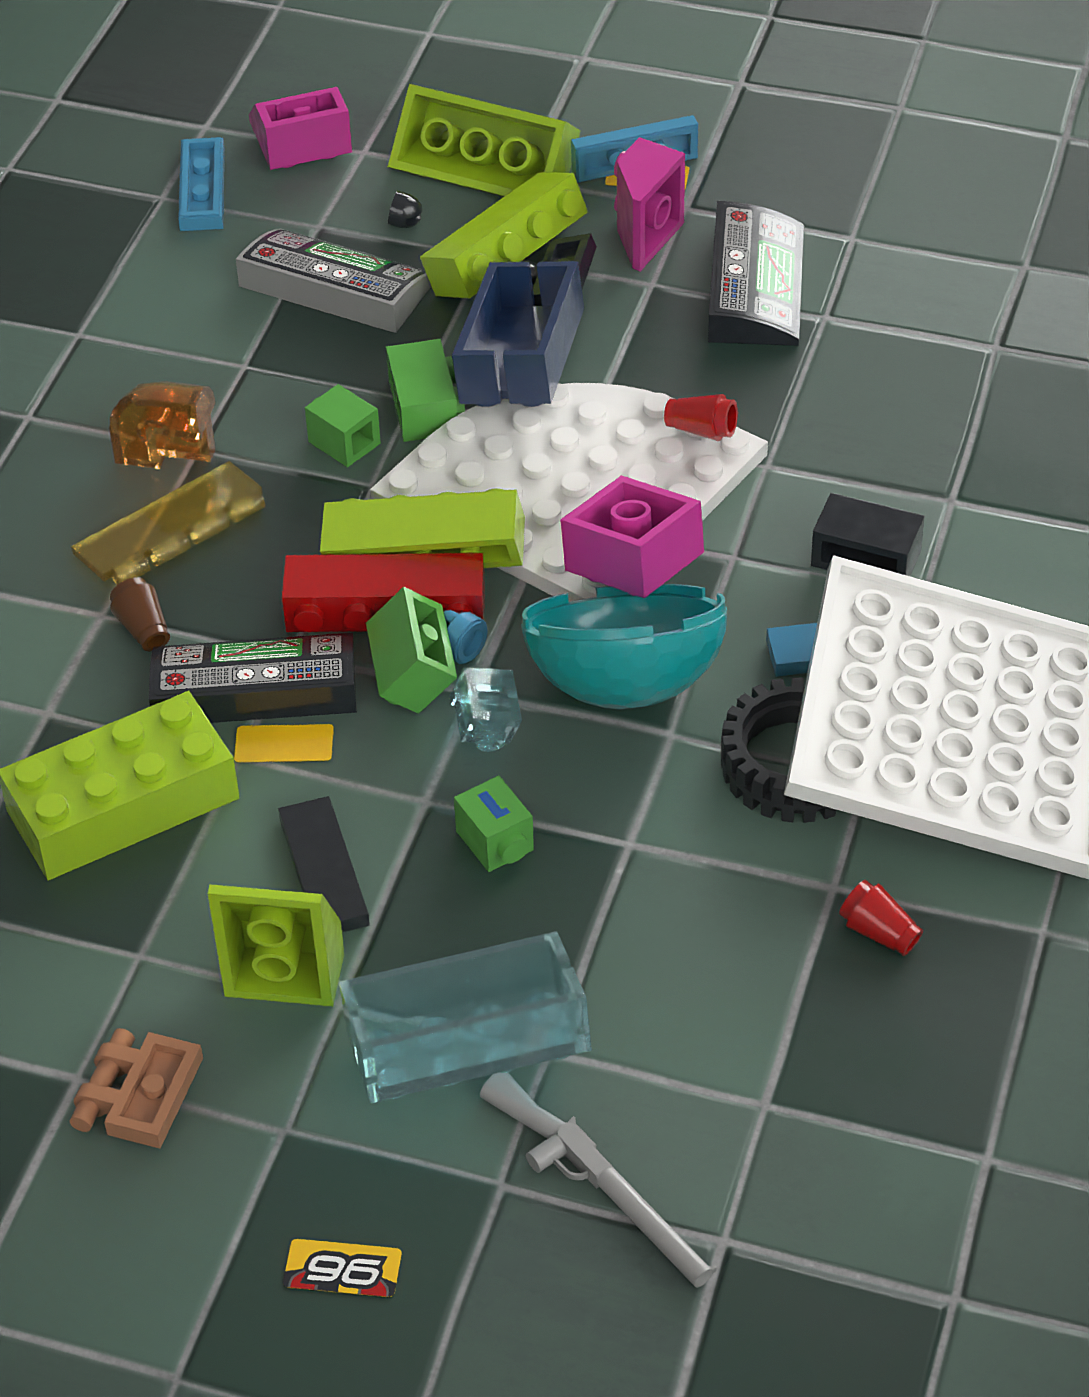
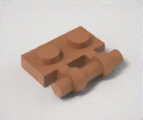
M118 1028L114 1031L110 1041L100 1046L94 1058L96 1068L89 1082L83 1083L74 1098L73 1103L76 1108L70 1118V1124L79 1131L89 1132L96 1118L107 1114L104 1121L107 1135L161 1149L203 1060L201 1045L148 1032L139 1050L131 1048L135 1041L134 1035L128 1030ZM128 1074L120 1090L111 1088L116 1077Z

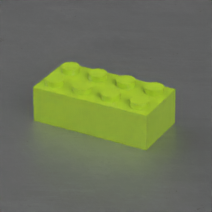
M190 691L0 768V785L6 810L47 881L240 799L234 757Z

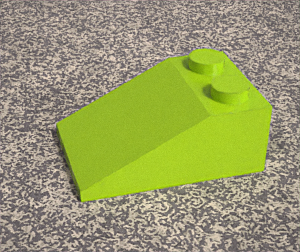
M209 885L207 894L225 997L333 1007L344 959L341 920L323 894Z

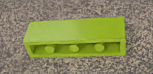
M538 172L421 255V262L435 296L470 299L477 294L490 262H521L587 214L588 210L574 173Z
M494 488L485 492H442L438 495L409 497L396 495L383 499L360 500L350 498L340 502H325L320 553L321 555L483 553L484 568L523 566L525 515L517 489L503 490Z

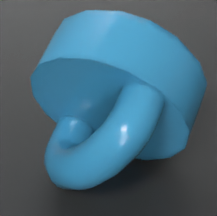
M446 610L444 611L453 659L459 664L468 663L484 647L488 633L487 624L483 619L471 612L458 614L455 611Z

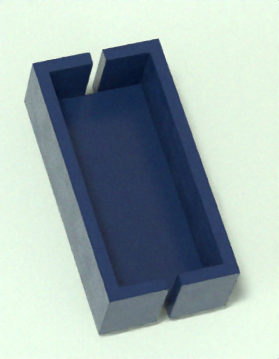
M578 261L538 262L537 273L542 306H535L530 262L489 263L452 353L459 404H476L481 407H490L501 404L502 399H509L510 404H522L527 407L551 404L584 311Z

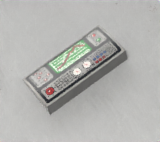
M281 228L268 231L259 236L236 258L239 287L397 333L431 288L430 281L423 269Z

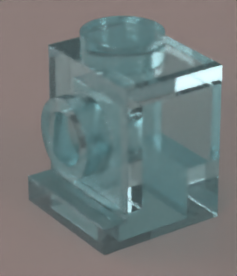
M463 668L449 696L450 705H455L461 742H475L477 748L481 751L489 752L501 749L506 744H510L522 722L513 671ZM478 691H487L491 693H482Z

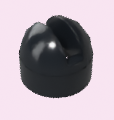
M397 191L390 207L388 224L400 228L415 226L421 220L422 204L411 194Z

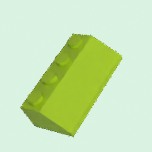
M409 84L387 167L505 197L538 172L569 173L572 165L571 139L579 138L581 130L566 121Z

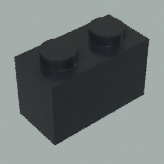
M830 493L813 530L811 566L828 570L834 555L911 576L922 548L925 516Z

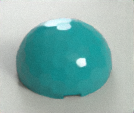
M663 584L646 598L632 596L625 591L605 586L596 588V597L569 602L568 593H563L537 601L529 605L522 612L521 628L530 656L543 675L554 686L575 699L594 706L627 709L651 706L675 697L693 685L709 669L719 653L726 632L727 607L725 606V597L721 593H717V600L707 598L705 588L699 586Z

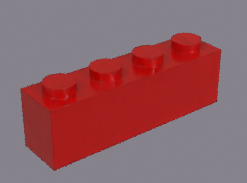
M483 553L286 555L282 591L286 632L367 631L366 622L403 587L441 604L443 611L452 610L458 614L471 612L484 620L485 577Z

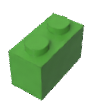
M441 339L386 347L388 380L403 442L426 439L450 419L465 412V404H459L457 387H453V384H456L452 356L445 357Z
M403 587L366 622L379 696L389 703L400 705L419 714L457 679L441 604Z

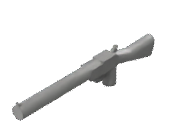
M504 1067L498 1068L486 1081L481 1089L480 1098L547 1138V1140L526 1153V1159L534 1171L539 1173L554 1163L569 1179H588L596 1189L600 1187L696 1288L704 1285L711 1278L712 1274L717 1271V1267L715 1265L708 1266L596 1149V1144L576 1124L574 1116L565 1123L539 1107ZM566 1156L581 1173L569 1171L559 1159Z

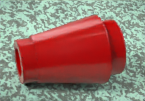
M724 394L669 399L664 411V421L667 427H673L715 441H720L723 437L731 438L735 433L738 420L736 401L727 399Z
M867 880L861 881L848 895L839 911V914L848 920L846 925L848 928L894 951L896 950L903 956L913 949L924 931L916 925V922L880 883L873 886Z

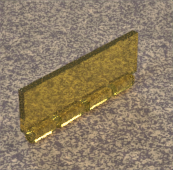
M228 461L71 546L72 552L103 581L112 577L113 581L118 585L126 579L140 577L149 572L151 568L146 559L148 557L149 561L158 567L189 550L191 545L187 538L188 535L189 539L198 545L230 527L229 518L237 523L265 508L262 487L232 462Z

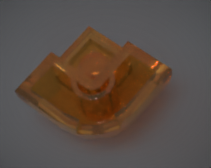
M158 381L138 384L126 393L110 415L109 431L115 463L160 469L165 456L211 462L215 452L211 413L216 401L210 387Z

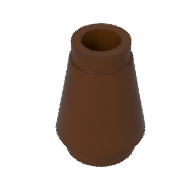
M139 577L126 579L116 585L110 594V610L136 641L141 644L145 651L152 652L154 646H165L170 640V634L167 631L155 587Z

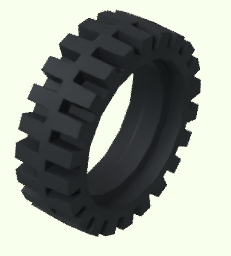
M792 677L790 687H785L782 678L771 680L770 691L763 684L752 688L751 696L744 693L737 699L736 707L733 705L730 707L722 728L721 768L723 769V777L726 784L730 783L732 794L736 798L743 796V805L753 810L761 804V815L772 819L776 810L781 811V820L792 823L794 814L801 813L803 823L815 822L816 812L820 811L824 819L834 817L836 809L784 795L787 776L764 768L747 751V744L751 738L766 728L785 723H798L805 687L804 678Z

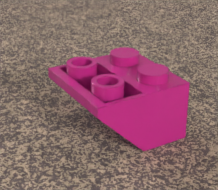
M338 87L257 103L249 113L250 124L270 170L289 168L296 164L319 159H331L338 155L352 153L349 110Z

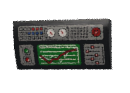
M717 200L708 342L799 346L804 224L780 212L764 207Z
M353 632L154 646L150 663L149 704L153 706L190 691L210 723L357 713Z

